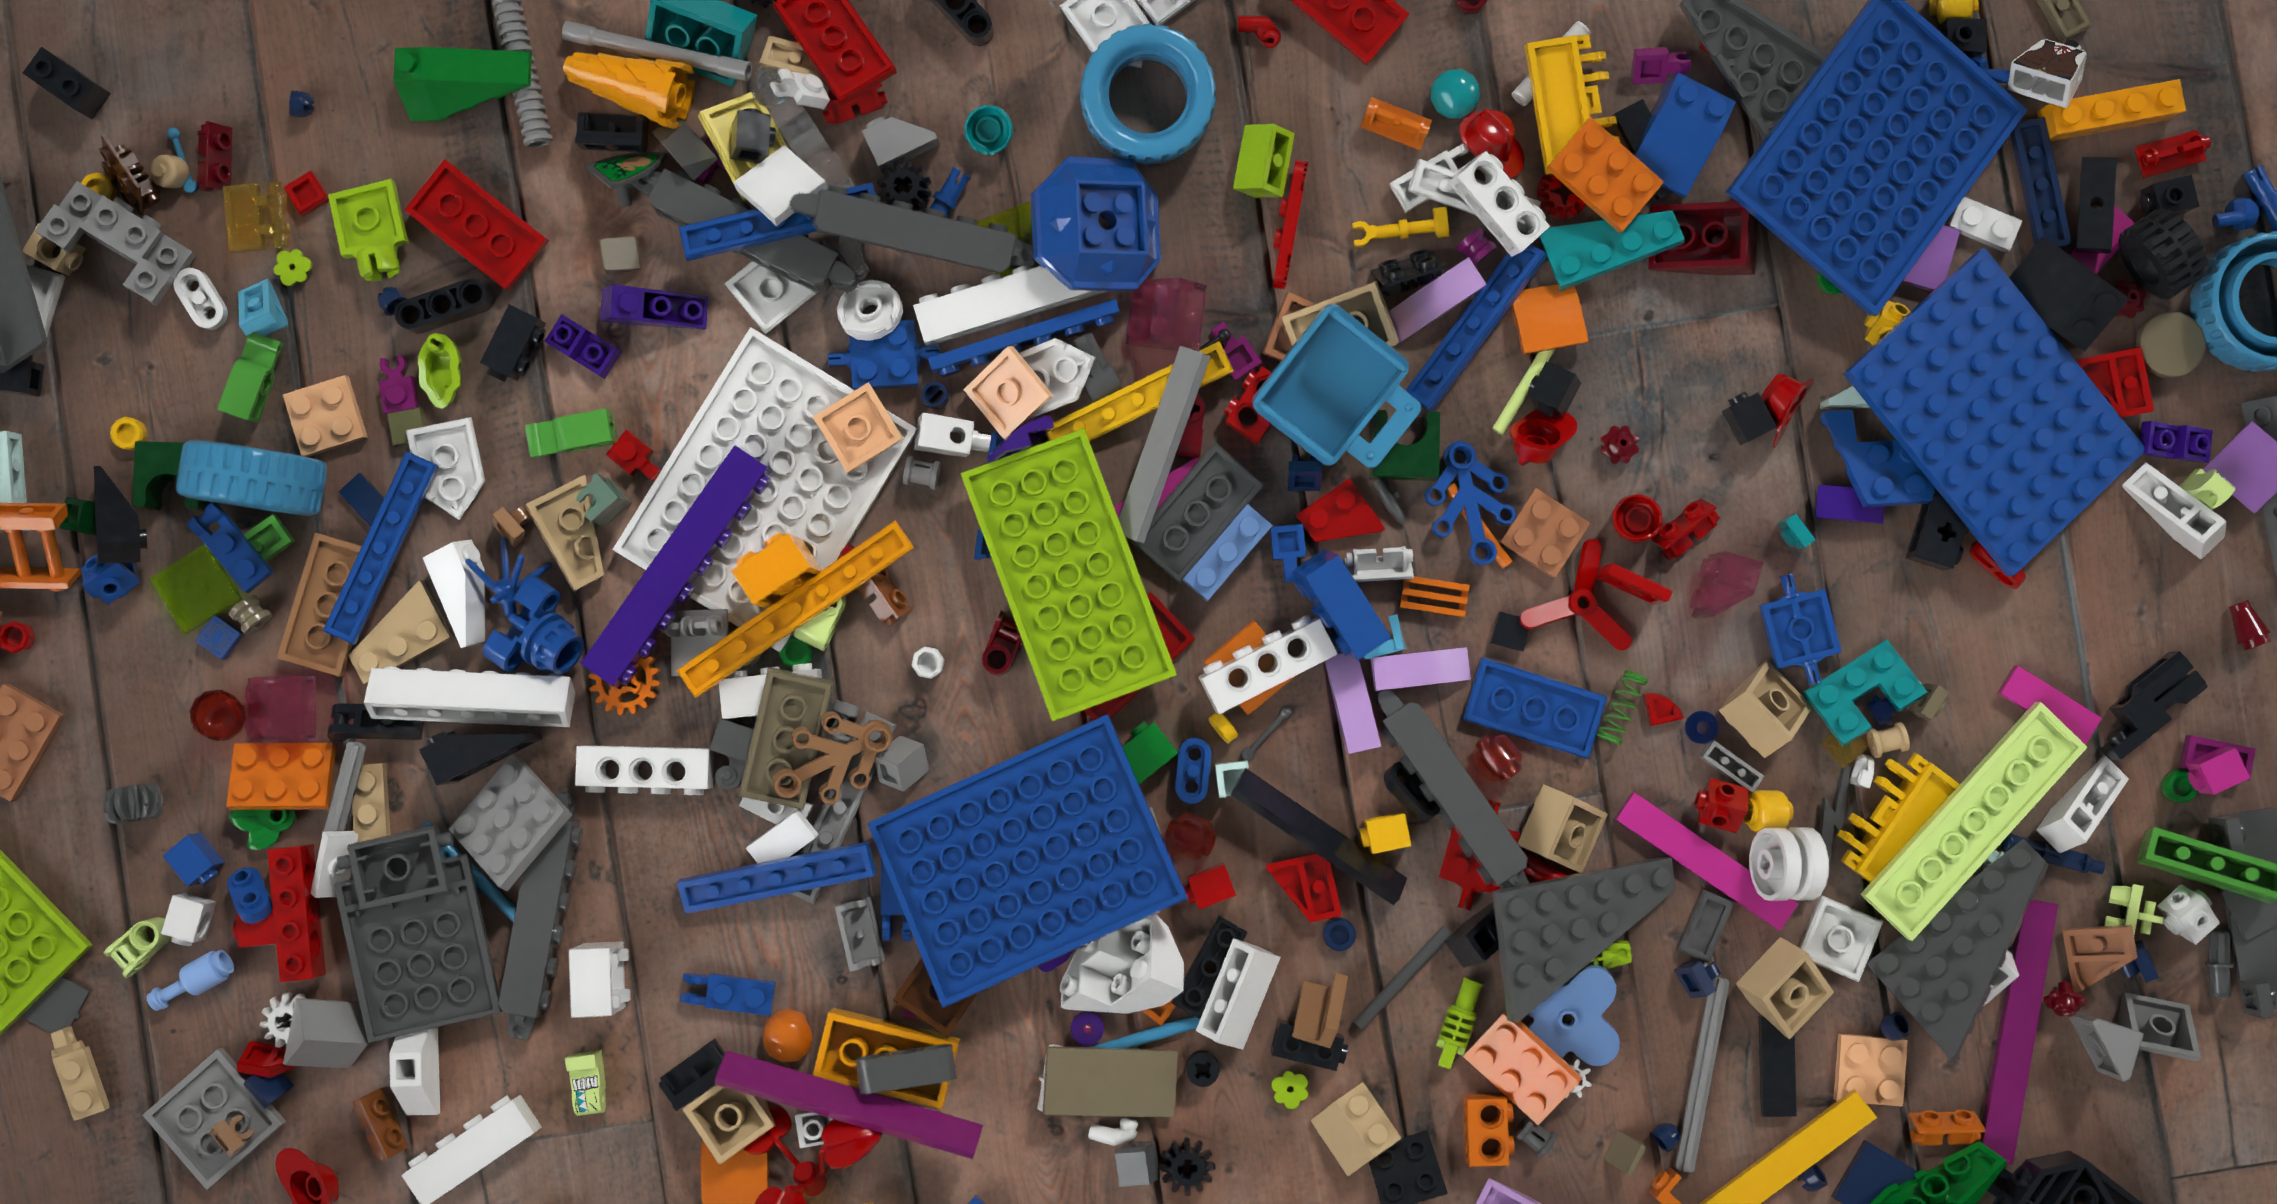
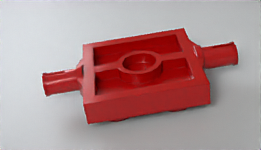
M1487 799L1488 803L1492 807L1494 801ZM1495 802L1493 807L1497 815L1501 805L1499 802ZM1453 827L1438 878L1455 882L1463 888L1457 907L1463 909L1466 897L1468 896L1465 910L1471 911L1475 892L1492 893V891L1501 890V887L1495 888L1493 883L1486 885L1476 870L1480 866L1473 855L1467 857L1457 843L1461 837ZM1507 829L1516 843H1518L1520 832Z

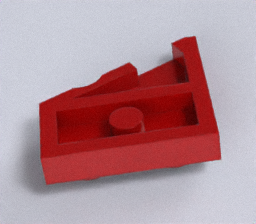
M2142 347L2075 360L2115 409L2120 418L2154 411Z
M1350 478L1343 481L1295 516L1299 523L1303 524L1304 530L1314 543L1380 533L1386 529Z
M1317 853L1265 864L1268 872L1310 923L1342 916L1331 863Z

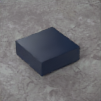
M283 1073L271 1078L252 1075L244 1082V1086L264 1109L290 1091L294 1086Z

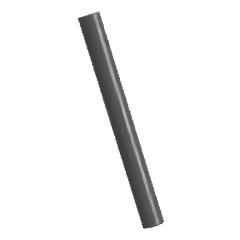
M1442 926L1353 1022L1363 1030L1443 946L1444 941L1452 933Z

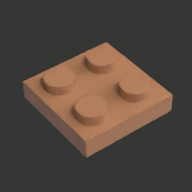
M1534 488L1499 543L1554 579L1591 523L1539 489Z

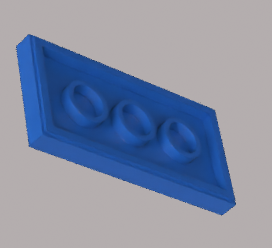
M1481 657L1462 720L1589 759L1608 697Z

